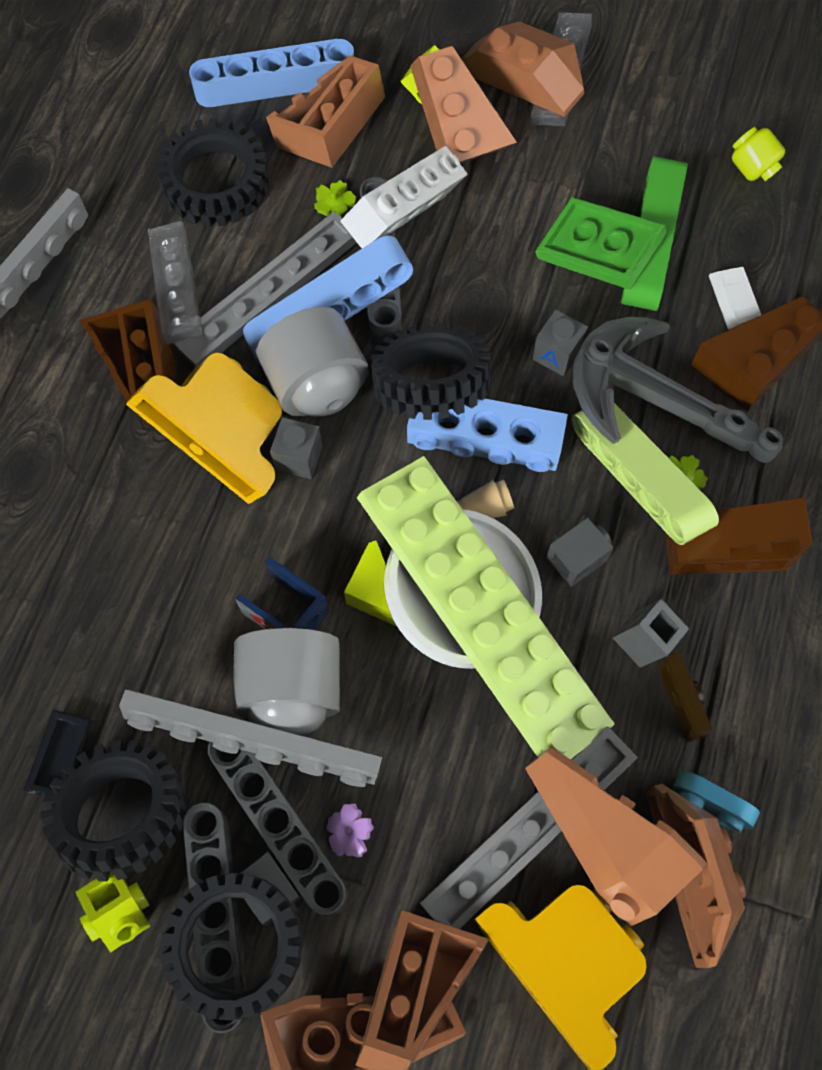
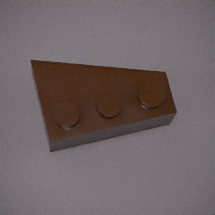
M804 297L797 298L702 342L691 366L745 410L749 411L818 342L822 335V311Z
M151 299L79 320L91 337L96 350L105 361L110 374L127 402L153 376H165L178 385L167 321ZM138 415V416L140 417V419H141L148 427L152 426V425L149 424L145 419H143L140 415Z
M805 497L716 510L719 517L718 525L684 545L677 544L665 532L670 575L787 571L813 544Z

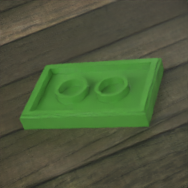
M571 197L535 252L540 260L630 290L667 232L664 224Z

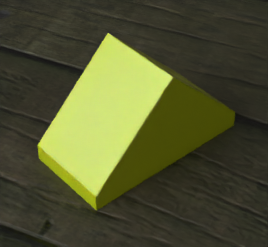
M377 540L368 543L344 591L346 604L397 626L386 601L384 585L386 564Z

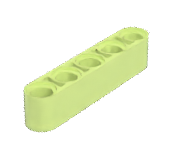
M615 403L614 412L621 436L619 442L612 444L595 428L583 410L572 415V425L580 440L677 544L684 545L718 525L719 517L711 501Z

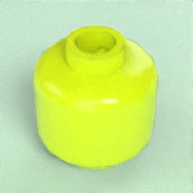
M753 127L732 146L735 149L732 154V161L749 181H755L762 177L766 182L782 168L779 161L784 157L785 149L768 128L757 130L756 127Z

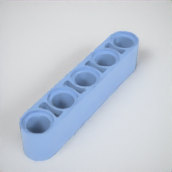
M332 39L207 58L193 63L190 67L189 75L195 98L200 105L205 107L298 94L299 92H310L318 86V78L348 56L354 57V49L347 40Z
M383 236L256 316L245 325L243 335L257 364L260 365L256 354L260 339L273 325L286 316L303 309L321 306L334 308L342 315L345 321L405 283L412 275V264L394 236Z

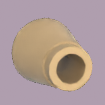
M491 480L457 501L462 509L479 512L491 518L507 516V511L515 509L504 480L496 483L494 480Z

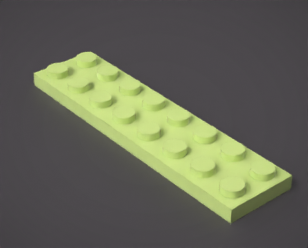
M425 456L361 491L357 499L537 757L552 747L571 760L591 744L592 740L607 726L611 728L615 725Z

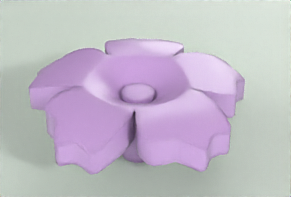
M356 804L343 805L341 813L335 812L328 819L327 830L333 833L329 837L332 851L337 856H342L345 853L347 856L362 857L363 853L367 852L363 840L370 838V832L374 829V826L371 824L370 818H361L362 812L357 809Z

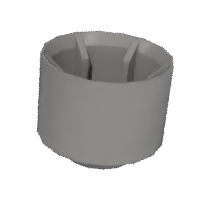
M320 306L303 309L286 316L264 334L256 349L258 361L283 411L292 416L322 417L340 411L355 398L359 388L364 384L369 374L368 364L342 315L334 308Z
M298 628L266 629L252 631L239 636L234 641L233 712L238 716L248 718V721L251 723L300 736L308 735L319 729L326 717L334 716L340 712L339 639L329 633Z

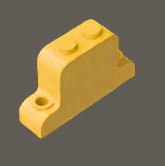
M222 353L211 354L190 373L181 386H178L165 376H153L126 403L133 411L248 504L264 496L275 480V471L271 463L261 455L260 447L280 419L282 408L271 391L248 375L234 359Z
M581 885L572 886L562 891L529 921H527L512 901H509L507 904L497 903L491 905L473 920L485 937L489 939L495 950L588 1070H603L615 1057V1039L618 1037L614 1029L603 1017L604 1013L636 985L646 972V960L640 951L644 944L639 936L627 924L621 928L610 914L612 912L611 906L598 894L596 889L591 891Z

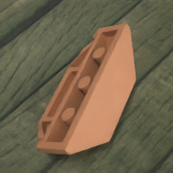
M520 21L497 27L476 42L461 59L473 78L563 117L568 114L584 95L575 44Z
M655 785L645 791L654 825L656 826L658 821L661 820L673 828L707 862L705 868L675 898L695 967H714L717 965L745 909L742 900L746 896L745 886L740 874L737 871H733L728 855L732 851L731 841L725 828H720L718 819L665 785Z

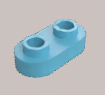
M680 771L673 785L675 792L700 808H704L718 816V823L733 832L741 833L742 829L752 830L760 814L759 810L747 801L696 774Z

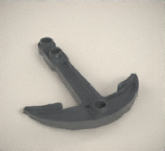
M625 317L607 321L589 333L581 345L573 363V388L581 408L589 421L612 444L619 442L621 436L614 412V390L611 388L606 390L608 382L703 428L707 434L739 451H748L753 458L760 462H771L781 452L783 437L776 429L770 427L760 429L742 411L731 410L721 404H714L622 351L623 349L630 351L645 340L667 333L670 329L667 322L644 317Z

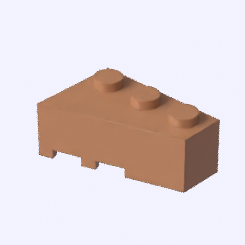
M453 46L419 56L410 65L437 151L447 146L461 164L517 143Z
M348 56L318 78V86L303 96L300 92L292 98L293 104L280 114L274 111L266 117L276 148L333 168L385 98L379 65L353 56Z
M402 910L392 934L356 1066L367 1070H409L476 964L489 939Z

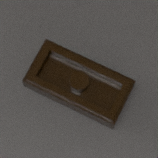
M680 651L669 654L660 662L657 669L686 740L690 743L704 738L713 730L702 706L705 703V699L699 683L695 680L692 681Z

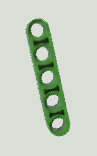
M656 156L652 158L639 217L664 224L667 233L630 290L623 289L621 304L657 311L659 307L687 172V162Z

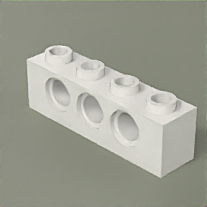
M444 146L364 195L340 222L359 246L364 248L376 239L389 235L443 199L468 174L460 165L458 158L451 153L447 146Z

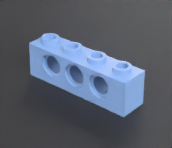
M484 398L483 401L477 399L478 405L472 409L464 405L465 413L457 415L453 409L449 410V418L441 419L439 412L432 413V420H423V413L418 412L415 419L409 418L407 443L414 444L419 449L434 450L437 448L451 451L459 457H471L474 455L488 458L496 464L506 465L515 463L526 465L533 471L545 472L548 470L556 471L568 414ZM449 421L455 423L457 426L448 429L442 427L440 424ZM486 428L493 431L494 434L484 436L477 431ZM523 435L527 436L532 441L529 443H521L517 441L515 437Z

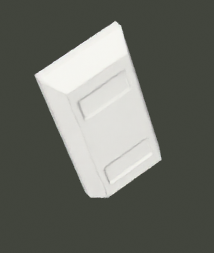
M744 267L709 274L728 330L761 316Z

